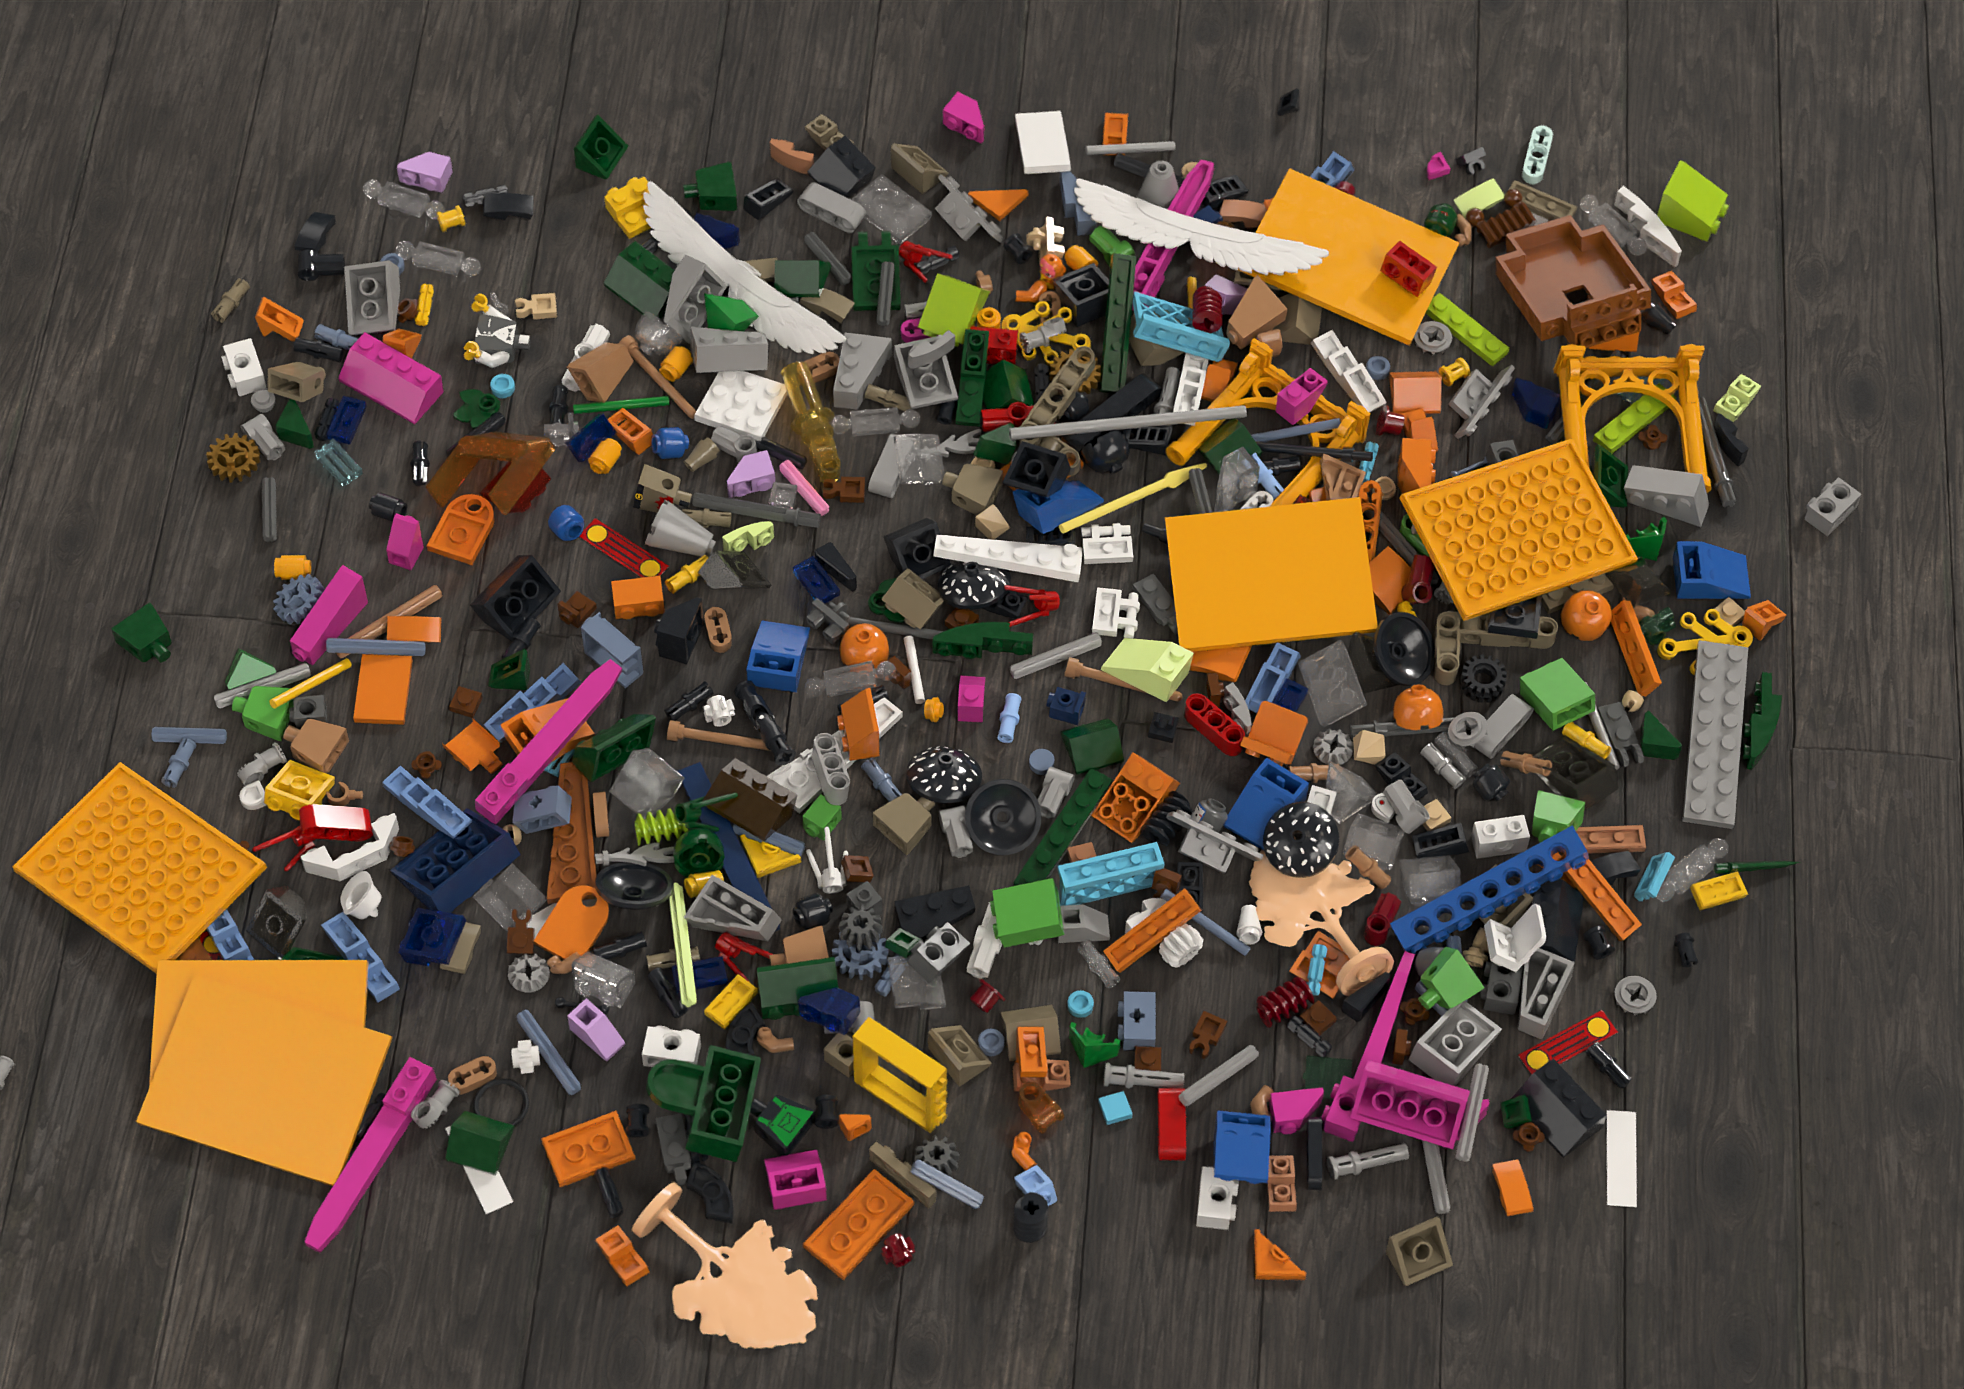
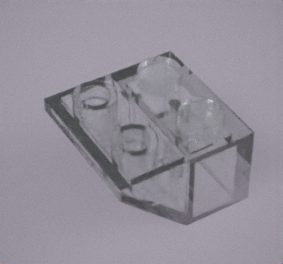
M1244 447L1223 457L1214 512L1231 511L1237 504L1244 500L1248 501L1257 492L1260 466Z
M651 749L634 750L628 757L609 792L634 813H640L645 820L647 812H651L654 816L657 810L662 809L675 796L685 777Z
M586 952L571 964L574 986L580 994L587 997L590 995L596 997L607 1006L614 1005L622 1008L635 985L634 971L590 952Z

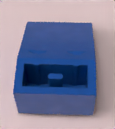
M1065 481L1062 489L1048 498L1021 489L1013 491L1019 516L1042 534L1053 531L1060 524L1086 511L1093 510L1104 502L1102 497L1080 481Z
M1677 541L1672 557L1677 599L1751 598L1746 555L1701 541Z
M761 621L750 652L747 666V681H752L757 687L797 692L810 628Z
M1266 758L1254 772L1232 807L1224 827L1264 851L1263 834L1267 822L1283 806L1295 802H1305L1309 783Z
M1217 1111L1214 1132V1178H1220L1224 1181L1242 1180L1252 1184L1268 1183L1270 1116Z

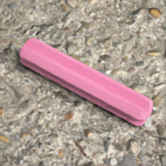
M786 460L779 465L780 472L816 513L823 516L829 512V505L791 461Z

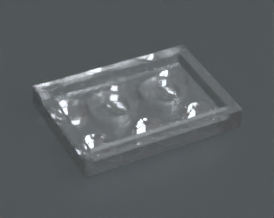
M882 174L851 199L865 209V218L881 231H891V238L898 244L904 242L932 218L930 210Z
M1341 640L1298 662L1319 723L1324 728L1367 705L1346 646Z

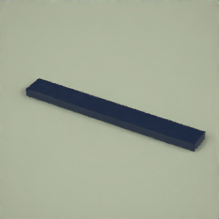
M700 762L677 771V776L689 801L706 796L712 785ZM705 806L701 807L700 823L719 827V831L711 832L715 833L723 844L725 858L722 869L730 885L771 908L729 820ZM780 924L778 925L775 931L780 930Z

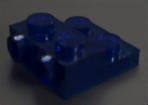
M417 908L414 917L409 921L407 934L400 943V955L406 963L429 966L430 962L449 965L467 920L464 915Z

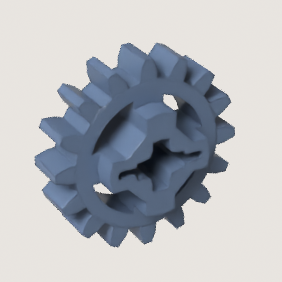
M301 574L297 580L291 578L290 584H283L282 587L284 589L276 593L279 598L273 601L276 605L273 609L283 622L287 621L288 624H292L295 621L297 624H300L301 619L307 617L325 588L316 577H312L310 574H307L305 578Z
M839 933V940H834L832 957H835L836 966H840V973L843 974L848 971L850 979L857 974L860 980H863L864 974L873 978L874 970L880 973L882 971L881 964H887L886 956H888V949L885 948L886 939L881 938L878 943L872 942L874 946L870 949L862 945L859 951L856 944L849 948L847 940L842 941Z

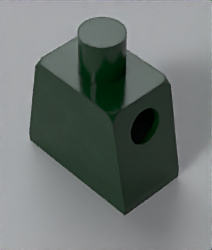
M731 162L698 169L695 172L696 183L683 185L684 198L698 197L701 210H738Z
M150 602L111 628L116 643L141 662H147L152 657H155L159 662H165L171 655V652L167 649L172 643L169 632Z

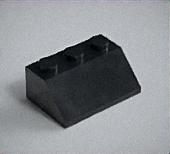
M517 555L470 606L486 625L512 641L511 638L514 634H518L528 617L535 619L561 590L532 555Z
M1558 879L1554 882L1547 881L1540 885V889L1532 893L1533 900L1530 905L1531 907L1533 904H1537L1541 907L1546 941L1539 948L1575 962L1584 897L1563 879Z
M1554 1058L1535 1071L1512 1097L1515 1098L1521 1095L1528 1097L1531 1122L1539 1128L1540 1132L1544 1134L1545 1139L1563 1158L1601 1130L1607 1116Z

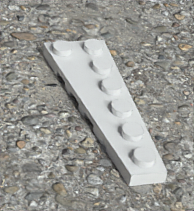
M937 535L933 556L962 562H977L979 565L1079 582L1083 548L1073 544L1060 546Z
M882 698L874 704L879 728V739L903 717V712L886 698ZM838 730L832 736L837 741L847 770L856 760L850 761L848 752H843L841 737H845L844 730ZM806 749L800 753V757L789 764L782 765L766 776L798 795L794 810L799 814L823 792L812 761V749Z

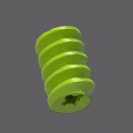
M671 808L667 809L666 816L663 815L661 810H657L656 818L653 817L651 812H647L645 820L638 813L634 821L638 846L641 843V838H644L646 843L650 844L651 836H654L658 843L663 834L667 841H670L672 833L678 839L682 831H688L685 823L680 824L677 822Z

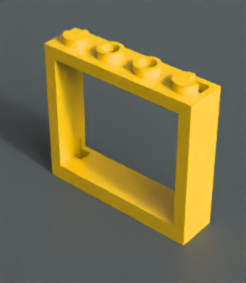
M868 1017L853 1035L854 1082L931 1133L936 1126L938 1127L940 1123L943 1124L947 1118V1068ZM878 1056L925 1086L926 1097L879 1066Z

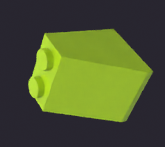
M1680 160L1663 192L1657 216L1664 225L1708 242L1711 234L1716 235L1721 223L1718 221L1719 218H1724L1729 208V205L1726 204L1728 194L1687 163Z
M937 273L918 327L924 329L923 334L930 337L943 335L949 330L955 335V346L958 347L959 343L964 344L965 329H971V326H975L977 314L983 309L990 291Z

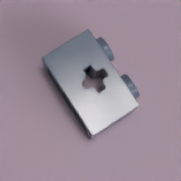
M549 786L538 791H528L514 804L512 823L526 834L569 824L572 797L559 786Z
M1124 992L1123 1001H1118V1017H1123V1025H1118V1039L1123 1040V1050H1135V1046L1155 1047V992Z

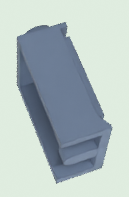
M600 612L585 620L581 626L584 653L599 666H602L611 659L622 667V672L617 682L626 689L643 674L641 648L635 646L633 642L605 618L601 619Z

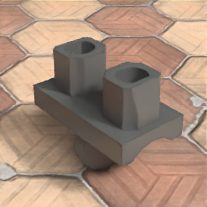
M816 598L812 602L813 610L806 617L807 624L816 630L825 623L828 627L823 631V636L833 644L843 637L849 628L847 621L850 619V616L846 613L848 605L844 602L838 605L831 602L827 607Z

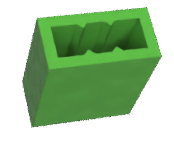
M1563 658L1550 662L1520 677V695L1534 708L1535 712L1553 731L1595 711V693Z
M1053 878L993 890L994 900L990 901L992 915L996 916L997 923L993 924L995 938L1001 940L1004 948L1065 935L1059 892Z

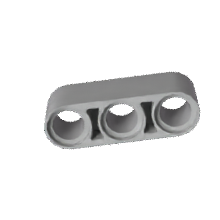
M810 183L797 200L798 206L806 213L848 233L854 232L866 216V211L860 204L817 183Z
M890 434L870 478L869 492L893 498L913 454L915 440Z
M1511 694L1487 720L1488 734L1484 735L1483 742L1478 741L1475 743L1474 748L1492 759L1526 723L1534 708L1516 695Z
M828 733L818 734L813 743L812 761L827 802L832 805H842L848 798L850 786L848 772L835 737Z

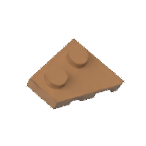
M1323 454L1320 459L1326 499L1356 498L1366 472Z

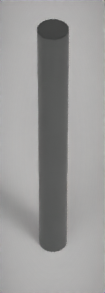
M850 617L848 620L849 627L867 623L876 626L883 632L932 640L933 636L943 632L926 628L920 630L918 627L913 628L906 625Z

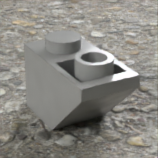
M1083 904L1061 906L1065 935L1058 936V943L1110 940L1107 914Z

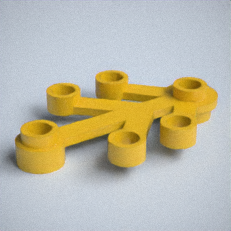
M1038 302L1032 311L1022 316L1011 314L1002 321V329L1018 330V344L1025 360H1033L1036 357V349H1031L1033 353L1026 355L1021 345L1023 342H1020V333L1025 332L1027 334L1043 326L1044 322L1037 326L1028 325V323L1038 317L1049 315L1050 308L1047 302ZM1042 306L1047 308L1045 312H1039L1038 309ZM1062 307L1059 309L1058 314L1050 319L1061 317L1062 313L1067 312L1069 316L1063 319L1065 323H1068L1072 320V311L1068 307ZM1016 322L1017 326L1015 328H1010V323ZM1061 333L1057 336L1049 337L1050 341L1072 346L1074 351L1081 346L1091 348L1090 339L1085 334L1071 336ZM1082 339L1085 341V344L1078 345L1077 341ZM1050 345L1047 347L1040 346L1044 354L1045 363L1048 366L1054 364V361H1048L1047 358L1050 355L1058 357V353L1052 350Z
M1710 609L1705 613L1704 622L1707 625L1716 626L1726 635L1717 636L1698 623L1693 613L1687 612L1680 618V625L1685 629H1690L1701 638L1678 642L1671 638H1666L1658 645L1657 653L1662 659L1670 660L1678 652L1697 650L1699 640L1749 647L1753 641V636L1748 628L1744 626L1733 627L1721 619L1719 612L1715 609ZM1708 614H1713L1716 620H1710ZM1684 618H1690L1692 624L1685 623ZM1737 634H1742L1745 640L1740 641L1737 638ZM1670 644L1673 647V651H1668L1665 645ZM1696 660L1690 665V672L1695 675L1694 665Z

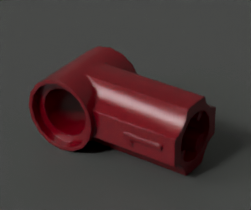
M1414 555L1408 584L1402 589L1403 600L1410 602L1412 605L1426 603L1432 597L1430 585L1435 566L1430 557ZM1416 588H1417L1418 591H1419V596H1418V598H1417L1416 595H1415V589H1416Z
M1389 892L1386 894L1381 893L1372 914L1367 918L1364 938L1370 945L1380 946L1385 943L1391 928L1390 923L1394 921L1402 904V901L1396 895Z

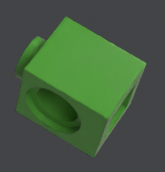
M820 794L803 815V828L806 833L824 841L825 827H829L831 833L842 819L841 806L830 804Z

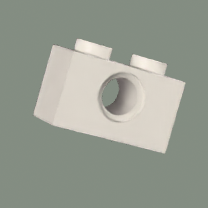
M251 338L223 346L225 356H221L225 370L230 369L231 374L227 375L231 388L237 389L239 396L267 389Z
M1520 815L1474 822L1471 839L1476 858L1478 859L1524 852L1527 850L1530 835L1525 816Z
M648 1026L642 1051L643 1066L653 1067L657 1063L668 1059L681 1060L697 1065L701 1047L700 1034L687 1029L677 1031L670 1030L665 1026ZM670 1045L678 1046L674 1050L666 1049Z
M1202 1166L1196 1226L1228 1230L1230 1220L1235 1221L1236 1205L1231 1204L1232 1196H1237L1239 1180L1224 1181L1220 1178H1214V1168ZM1215 1195H1219L1223 1197L1224 1200L1218 1202L1213 1200L1212 1197Z

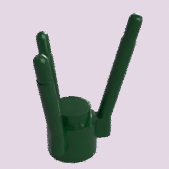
M727 794L704 801L705 796L676 805L674 810L675 818L678 823H685L686 829L702 828L717 832L719 827L695 822L701 817V807L736 798L738 794Z

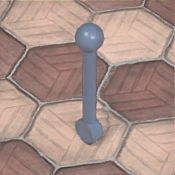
M1486 456L1483 461L1460 471H1452L1450 478L1465 474L1483 465L1488 466Z

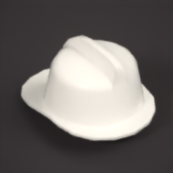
M361 871L348 881L342 891L340 899L345 915L351 914L358 919H365L369 915L377 917V907L382 896L373 885L370 874L367 871Z

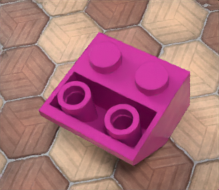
M817 1150L764 1159L774 1210L826 1200V1185Z

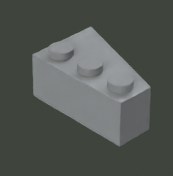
M691 327L690 352L697 373L768 370V342L765 334Z
M845 333L846 341L842 345L833 390L834 407L858 410L865 399L868 385L872 384L875 378L880 375L882 367L892 356V338Z
M1633 465L1624 486L1628 503L1699 527L1702 526L1709 507L1702 474Z
M711 875L684 916V919L694 928L720 933L728 932L731 935L769 941L782 921L774 910L714 875Z
M1538 948L1531 955L1529 961L1523 964L1518 1030L1541 1040L1543 1039L1572 978L1575 962Z

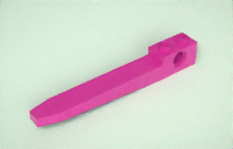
M1201 159L1187 174L1168 210L1189 217L1194 216L1210 187L1214 163ZM1148 243L1135 267L1133 293L1138 292L1156 297L1164 281V273L1178 247L1165 249V246L1158 247L1153 246V243Z
M610 659L592 672L512 763H507L475 799L476 811L496 825L610 694L622 672V667Z
M1404 952L1354 1079L1343 1076L1340 1084L1335 1083L1330 1098L1334 1099L1331 1107L1326 1105L1321 1118L1322 1121H1325L1324 1132L1354 1142L1361 1121L1350 1117L1362 1074L1368 1060L1382 1064L1415 954ZM1347 1105L1352 1110L1345 1111L1340 1106Z
M409 1057L382 1100L384 1104L314 1216L305 1239L306 1246L320 1253L340 1232L412 1121L411 1112L413 1108L425 1100L437 1079L432 1067Z

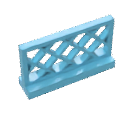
M1138 292L1133 293L1132 303L1137 324L1133 331L1134 337L1216 362L1222 360L1230 346L1229 339L1223 336L1222 327L1214 333L1197 330L1192 326L1193 309Z
M1154 842L1059 865L1060 906L1080 905L1152 887L1155 871L1164 869V861L1158 843Z

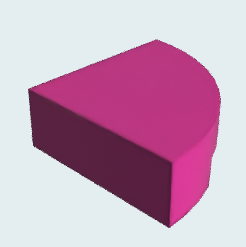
M1441 152L1435 154L1428 163V180L1450 174V167Z

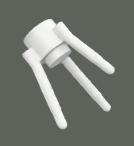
M825 827L828 868L823 871L822 875L811 850L807 849L806 853L817 878L818 888H823L825 893L834 894L842 891L843 886H846V877L842 864L840 872L837 868H834L829 827ZM848 851L843 852V857L848 855Z

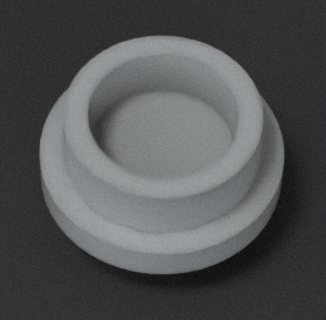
M266 389L256 391L251 397L252 406L257 411L263 413L272 410L276 402L275 395Z

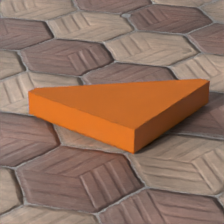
M1026 189L970 191L968 195L974 200L973 203L998 221H1001L1028 197V191Z
M1255 1229V1279L1305 1280L1306 1272L1300 1270L1279 1247L1263 1236L1259 1229Z

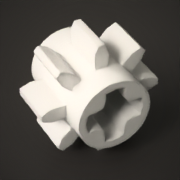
M722 695L709 698L707 705L703 706L707 723L713 721L715 726L727 725L732 720L731 716H735L732 700H725V697Z
M531 1040L518 1041V1048H512L513 1068L520 1067L521 1074L533 1073L534 1066L540 1065L538 1046H532Z

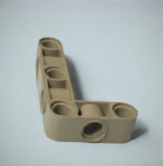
M1081 346L1073 352L1034 405L1021 427L1054 424L1057 419L1061 418L1076 397L1075 393L1084 381H1087V378L1095 368V356L1091 348ZM1081 357H1088L1090 359L1086 364L1078 362ZM1054 395H1061L1063 397L1059 402L1051 400ZM1039 437L1033 440L1019 439L1020 444L1024 441L1066 454L1067 459L1072 458L1076 461L1070 466L1071 469L1068 476H1073L1079 472L1081 462L1078 452L1062 442L1058 437Z
M1443 612L1437 617L1434 631L1435 680L1441 685L1454 683L1459 667L1460 643L1480 644V646H1523L1546 649L1554 644L1558 630L1557 622L1549 617H1540L1538 637L1533 639L1487 633L1490 613L1463 621L1459 612Z

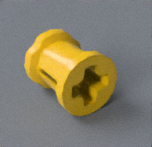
M459 205L447 212H436L442 232H446L447 228L457 225L465 226L464 216Z
M1460 357L1456 359L1455 363L1447 367H1440L1439 374L1442 382L1447 386H1451L1454 381L1462 377L1467 378L1470 375V369L1467 362Z

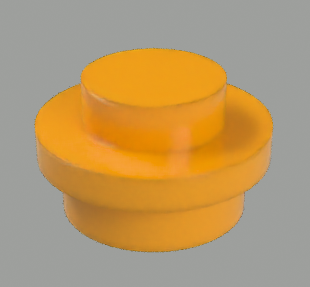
M933 697L925 702L924 716L926 719H930L931 722H937L943 716L944 705L940 703L938 697Z

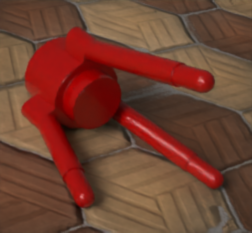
M910 241L903 242L899 247V256L905 260L904 265L909 267L925 283L928 282V279L917 269L914 263L919 262L923 255L928 257L935 255L952 259L950 254L925 248Z
M1004 586L1005 590L1032 594L1029 596V599L1034 600L1035 607L1039 609L1038 612L1008 622L1010 627L1041 616H1049L1050 611H1055L1059 608L1060 598L1056 591Z
M300 825L292 831L253 847L252 851L256 852L292 838L296 846L302 845L304 847L285 866L284 871L288 872L301 859L302 855L315 847L312 841L316 838L304 837Z
M724 932L715 944V948L720 951L718 958L726 962L736 975L739 974L747 981L748 979L732 962L730 957H737L741 950L751 955L757 953L766 958H769V955H773L742 941L736 936L734 937L728 932Z

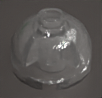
M645 311L635 328L636 338L641 343L639 348L649 356L652 353L657 355L669 354L675 346H679L683 337L671 326L659 321L660 318Z

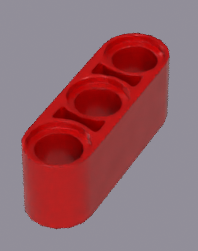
M1198 693L1190 695L1186 700V721L1228 756L1239 755L1243 750V747L1240 745L1245 736L1242 727L1204 695ZM1215 723V724H1218L1219 726H1212V725H1210V724ZM1229 739H1235V740H1237V741H1236V742H1232V741H1229Z
M309 804L299 809L302 835L306 838L365 841L373 836L370 812L365 808Z
M1158 1088L1159 1160H1186V1106L1182 1104L1178 1097L1185 1088Z

